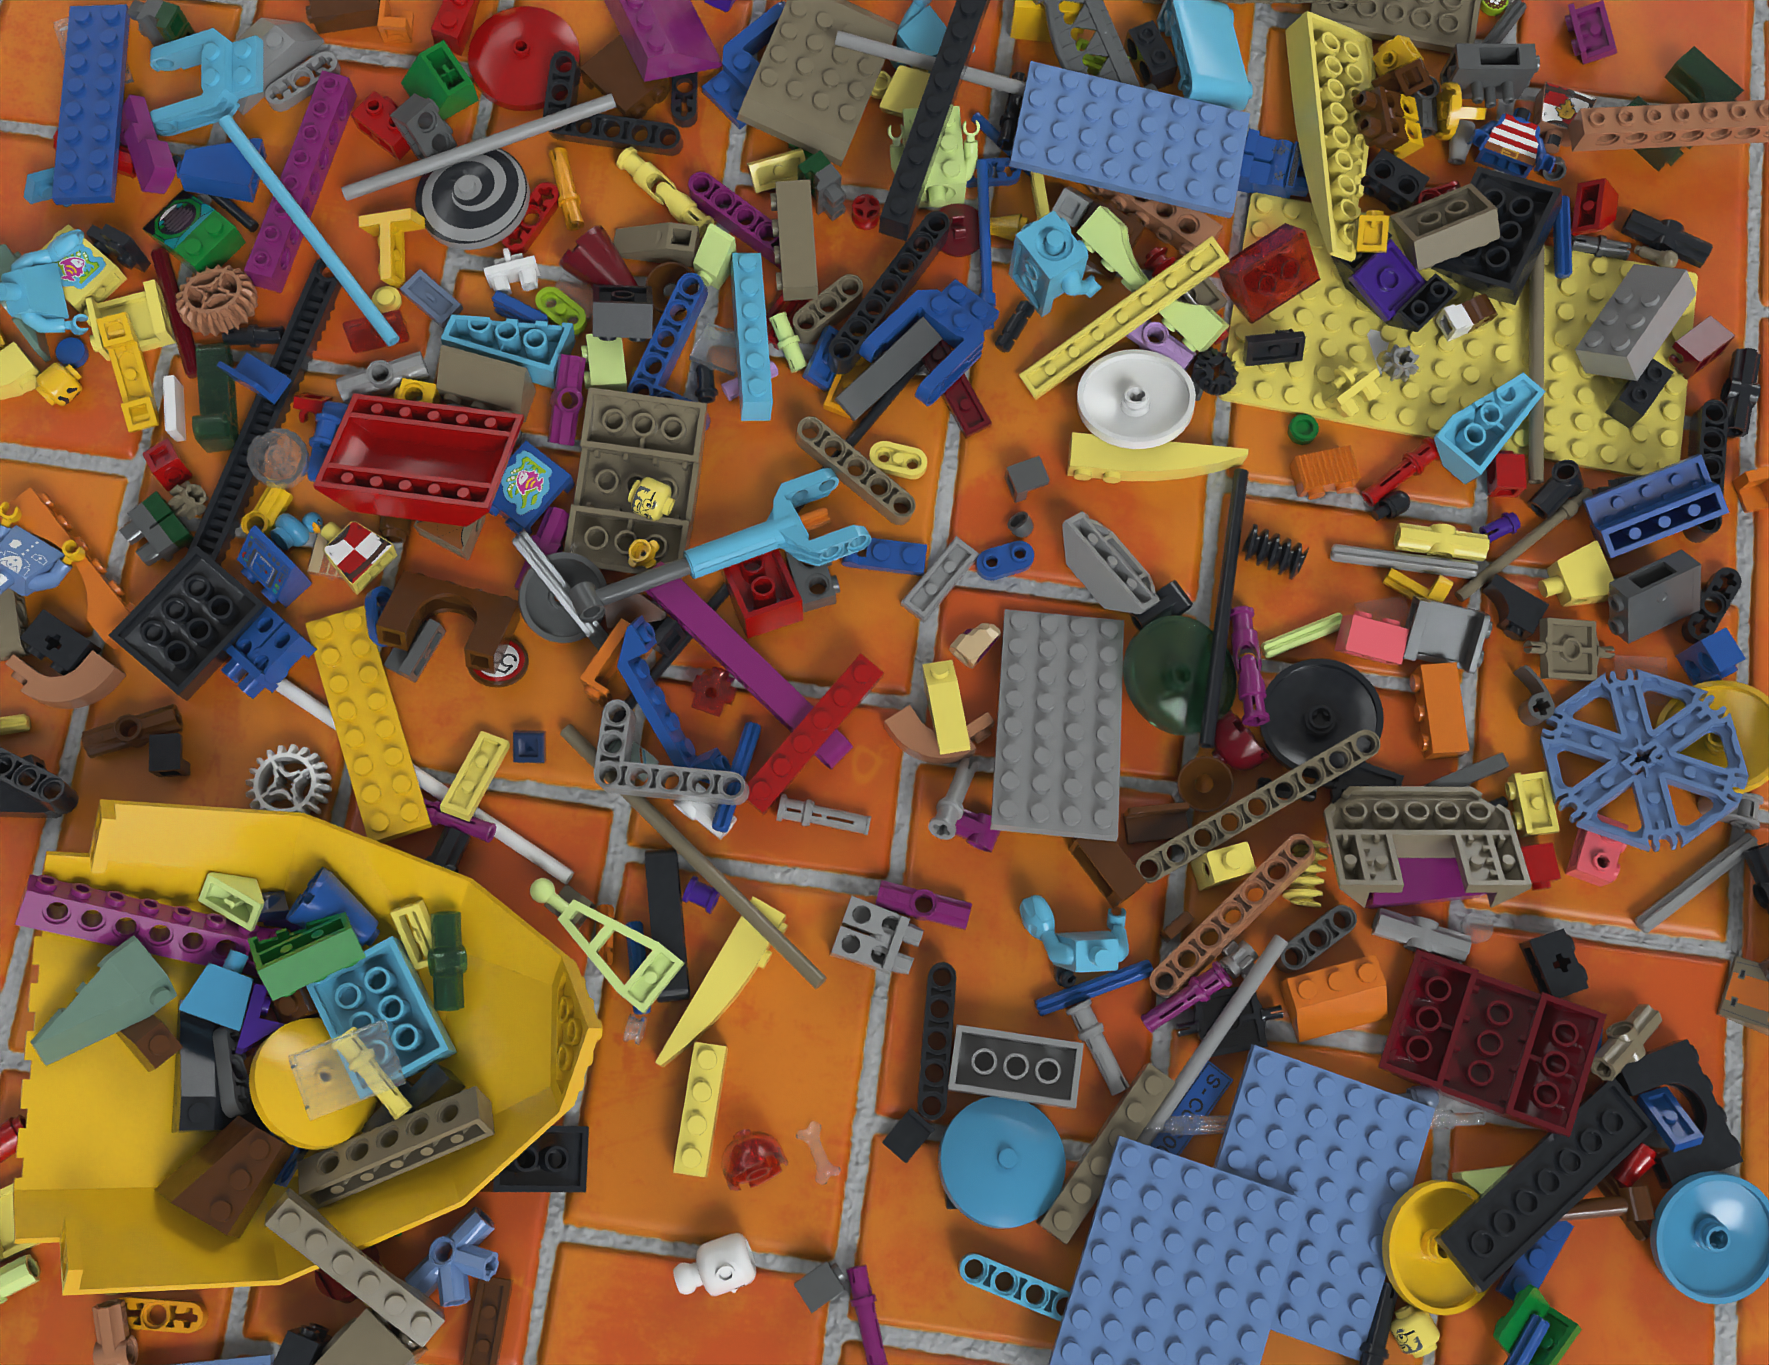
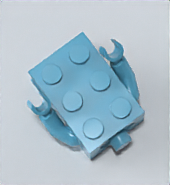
M1055 211L1050 212L1038 221L1024 225L1021 231L1015 235L1009 276L1028 301L1035 307L1041 318L1051 312L1053 300L1064 292L1073 297L1086 294L1091 298L1102 288V285L1095 281V277L1092 274L1085 280H1082L1089 256L1088 250L1081 240L1077 241L1073 236L1068 222L1064 218H1060Z

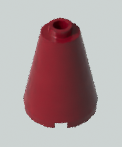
M598 225L594 226L575 241L578 245L573 251L568 249L559 263L565 271L592 289L593 284L638 286L608 233L601 225L600 227Z

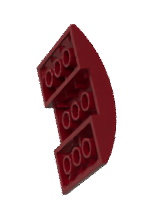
M1417 949L1378 1068L1415 1085L1432 1088L1442 1096L1534 1128L1570 1137L1607 1014L1544 992L1539 994L1478 973L1479 970Z

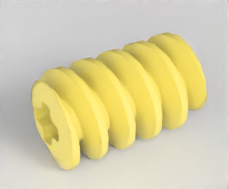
M1311 840L1315 848V860L1288 887L1290 888L1289 890L1283 891L1282 896L1293 904L1319 908L1321 904L1314 901L1313 897L1323 896V892L1316 889L1315 885L1323 884L1325 880L1316 876V873L1326 871V867L1319 865L1318 861L1328 858L1326 854L1319 852L1320 848L1329 847V845L1321 841ZM1297 845L1293 848L1292 851L1295 853H1292V855L1304 857L1308 853L1309 848L1306 845Z

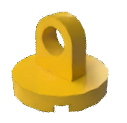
M1445 82L1440 86L1443 92H1439L1436 96L1438 132L1434 136L1437 140L1448 141L1452 139L1460 119L1485 120L1487 108L1462 106V92L1457 82Z

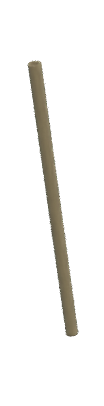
M571 724L567 725L560 735L594 768L597 749ZM609 771L604 779L608 783L614 782L617 778V771ZM621 795L815 989L825 982L827 977L645 797Z

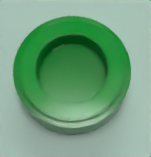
M1307 414L1295 416L1288 426L1290 439L1299 445L1311 443L1319 431L1317 421Z

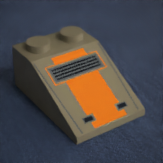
M1736 956L1733 959L1717 1015L1769 1036V982L1765 978L1758 962Z

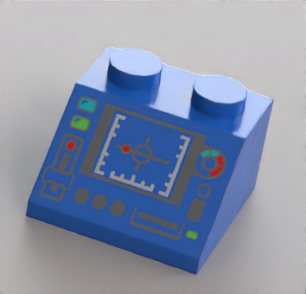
M256 525L250 529L237 558L244 566L240 572L252 584L259 581L265 587L260 592L273 604L279 601L287 608L313 583Z

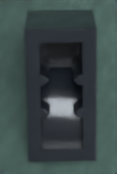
M1497 574L1486 583L1482 590V593L1494 603L1498 611L1499 623L1497 627L1513 640L1523 642L1530 637L1538 626L1539 619H1542L1549 606L1546 602Z

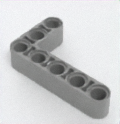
M619 699L612 700L604 706L594 766V779L606 792L725 805H740L748 799L750 793L749 786L744 778L735 772L630 762L636 715L627 703ZM620 710L626 711L623 721L613 722L616 712ZM613 741H622L619 751L609 753V745ZM609 771H617L616 780L606 784L604 782L605 775ZM639 774H648V780L645 785L635 786L634 781ZM672 776L679 777V783L674 789H665V783L668 778ZM700 780H710V786L705 792H696V784ZM733 782L741 783V789L738 794L732 796L726 794L729 784Z

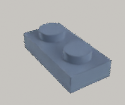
M421 269L400 288L404 296L443 329L446 327L451 314L458 315L463 310L462 305Z

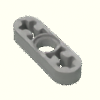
M328 51L320 52L271 83L265 90V97L270 107L278 112L287 111L312 95L322 70L340 75L341 67L336 56ZM326 63L331 67L329 69H326L325 67H322V65ZM313 70H315L316 74H318V77L315 78L312 72ZM306 76L310 78L308 85L304 87L296 85V81L300 77ZM291 85L294 91L293 93H291L290 89H288V86ZM279 93L284 96L281 100L275 97Z

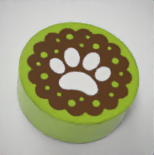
M1481 0L1480 9L1487 15L1497 16L1503 13L1509 0Z

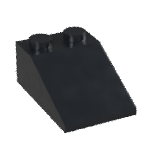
M551 1126L481 1189L480 1192H586L589 1126Z

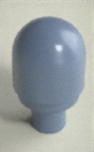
M1412 1086L1406 1089V1093L1395 1094L1432 1108H1436L1439 1104L1438 1092L1426 1086Z

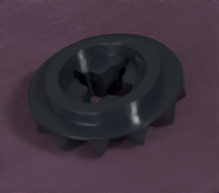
M1214 349L1212 351H1205L1196 359L1193 368L1194 378L1198 386L1206 393L1215 396L1224 395L1237 384L1236 377L1239 372L1236 371L1234 366L1236 361H1231L1227 357L1228 352L1221 353ZM1220 365L1219 373L1221 375L1212 380L1214 378V370L1212 368Z

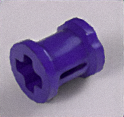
M693 876L685 889L682 901L685 903L688 901L706 908V912L711 914L718 902L720 893L714 888L699 882L698 877Z

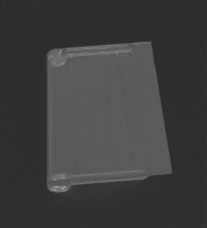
M385 1019L288 1056L309 1120L406 1084Z

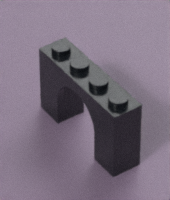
M1688 1039L1673 1041L1646 1052L1645 1056L1640 1060L1627 1063L1615 1077L1630 1096H1635L1660 1085H1668L1677 1089L1689 1101L1693 1111L1694 1124L1704 1136L1700 1145L1677 1152H1672L1669 1149L1656 1156L1654 1159L1656 1164L1652 1166V1169L1661 1189H1671L1681 1180L1697 1173L1721 1171L1743 1162L1740 1154L1741 1146L1736 1137L1731 1135L1726 1124V1113L1717 1104L1712 1093L1713 1085L1707 1075L1703 1074L1698 1063V1052L1689 1043Z

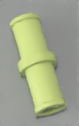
M782 312L769 318L779 341L777 346L779 350H783L791 373L806 368L808 363H806L798 344L800 342L799 336L794 334L787 313Z

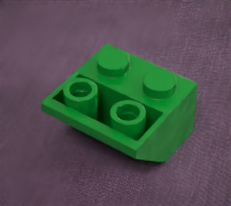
M444 40L419 53L401 82L409 97L415 93L425 99L430 98L440 110L438 114L442 120L479 101L473 82Z

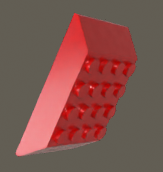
M353 393L313 484L314 489L352 512L467 527L489 513L523 424L524 415Z

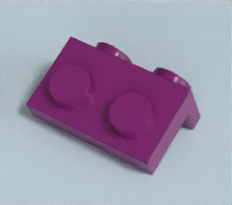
M1604 0L1575 9L1574 3L1569 4L1570 14L1565 16L1568 32H1575L1576 39L1571 40L1574 55H1581L1583 65L1616 54L1617 49Z

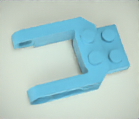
M211 28L153 47L150 50V66L157 72L160 70L174 71L180 68L185 70L201 65V88L203 90L200 96L152 110L150 116L156 134L160 136H173L219 122L225 115L233 117L240 107L239 99L263 92V40L254 35L231 42L217 30Z

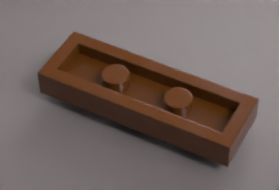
M491 1277L489 1281L478 1279L463 1365H499L513 1286L512 1279Z

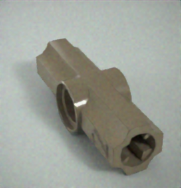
M1639 1004L1625 1021L1616 1022L1609 1026L1606 1030L1608 1040L1594 1056L1591 1066L1592 1073L1598 1075L1602 1080L1613 1081L1627 1063L1636 1062L1643 1058L1646 1054L1643 1044L1663 1021L1659 1011L1651 1008L1649 1004Z

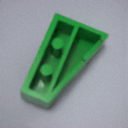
M346 912L307 922L305 929L291 933L288 932L287 928L277 930V936L259 941L256 936L247 939L256 970L272 1001L290 996L298 989L313 982H320L328 975L343 968L352 967L358 961L366 958L360 940Z

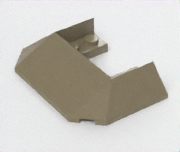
M1349 786L1342 793L1341 798L1334 804L1331 803L1323 812L1339 889L1364 908L1369 893H1402L1404 882L1398 858H1456L1465 893H1487L1491 908L1531 889L1532 883L1510 810L1500 804L1497 806L1492 805L1481 798L1483 793L1473 787Z

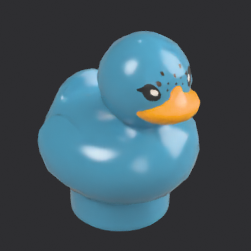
M315 512L305 514L302 521H299L291 514L283 513L276 519L275 529L270 532V536L276 545L283 550H288L292 546L300 547L308 542L309 532L321 533L323 520Z

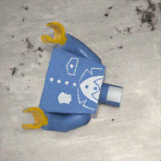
M3 502L0 505V515L3 517L0 523V595L8 588L21 596H28L35 591L56 588L72 569L71 563L73 561H82L85 558V550L79 547L76 552L71 554L77 543L74 540H67L62 546V552L17 525L11 528V523L19 521L22 513L16 507L14 513L7 516L6 512L9 509V503Z

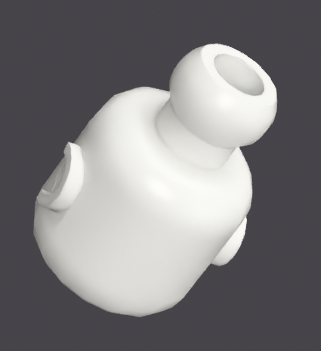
M731 1233L702 1244L696 1252V1262L678 1264L673 1269V1274L681 1294H691L697 1287L704 1285L706 1291L711 1296H718L729 1291L735 1293L738 1288L750 1284L756 1276V1265L745 1236L740 1233Z

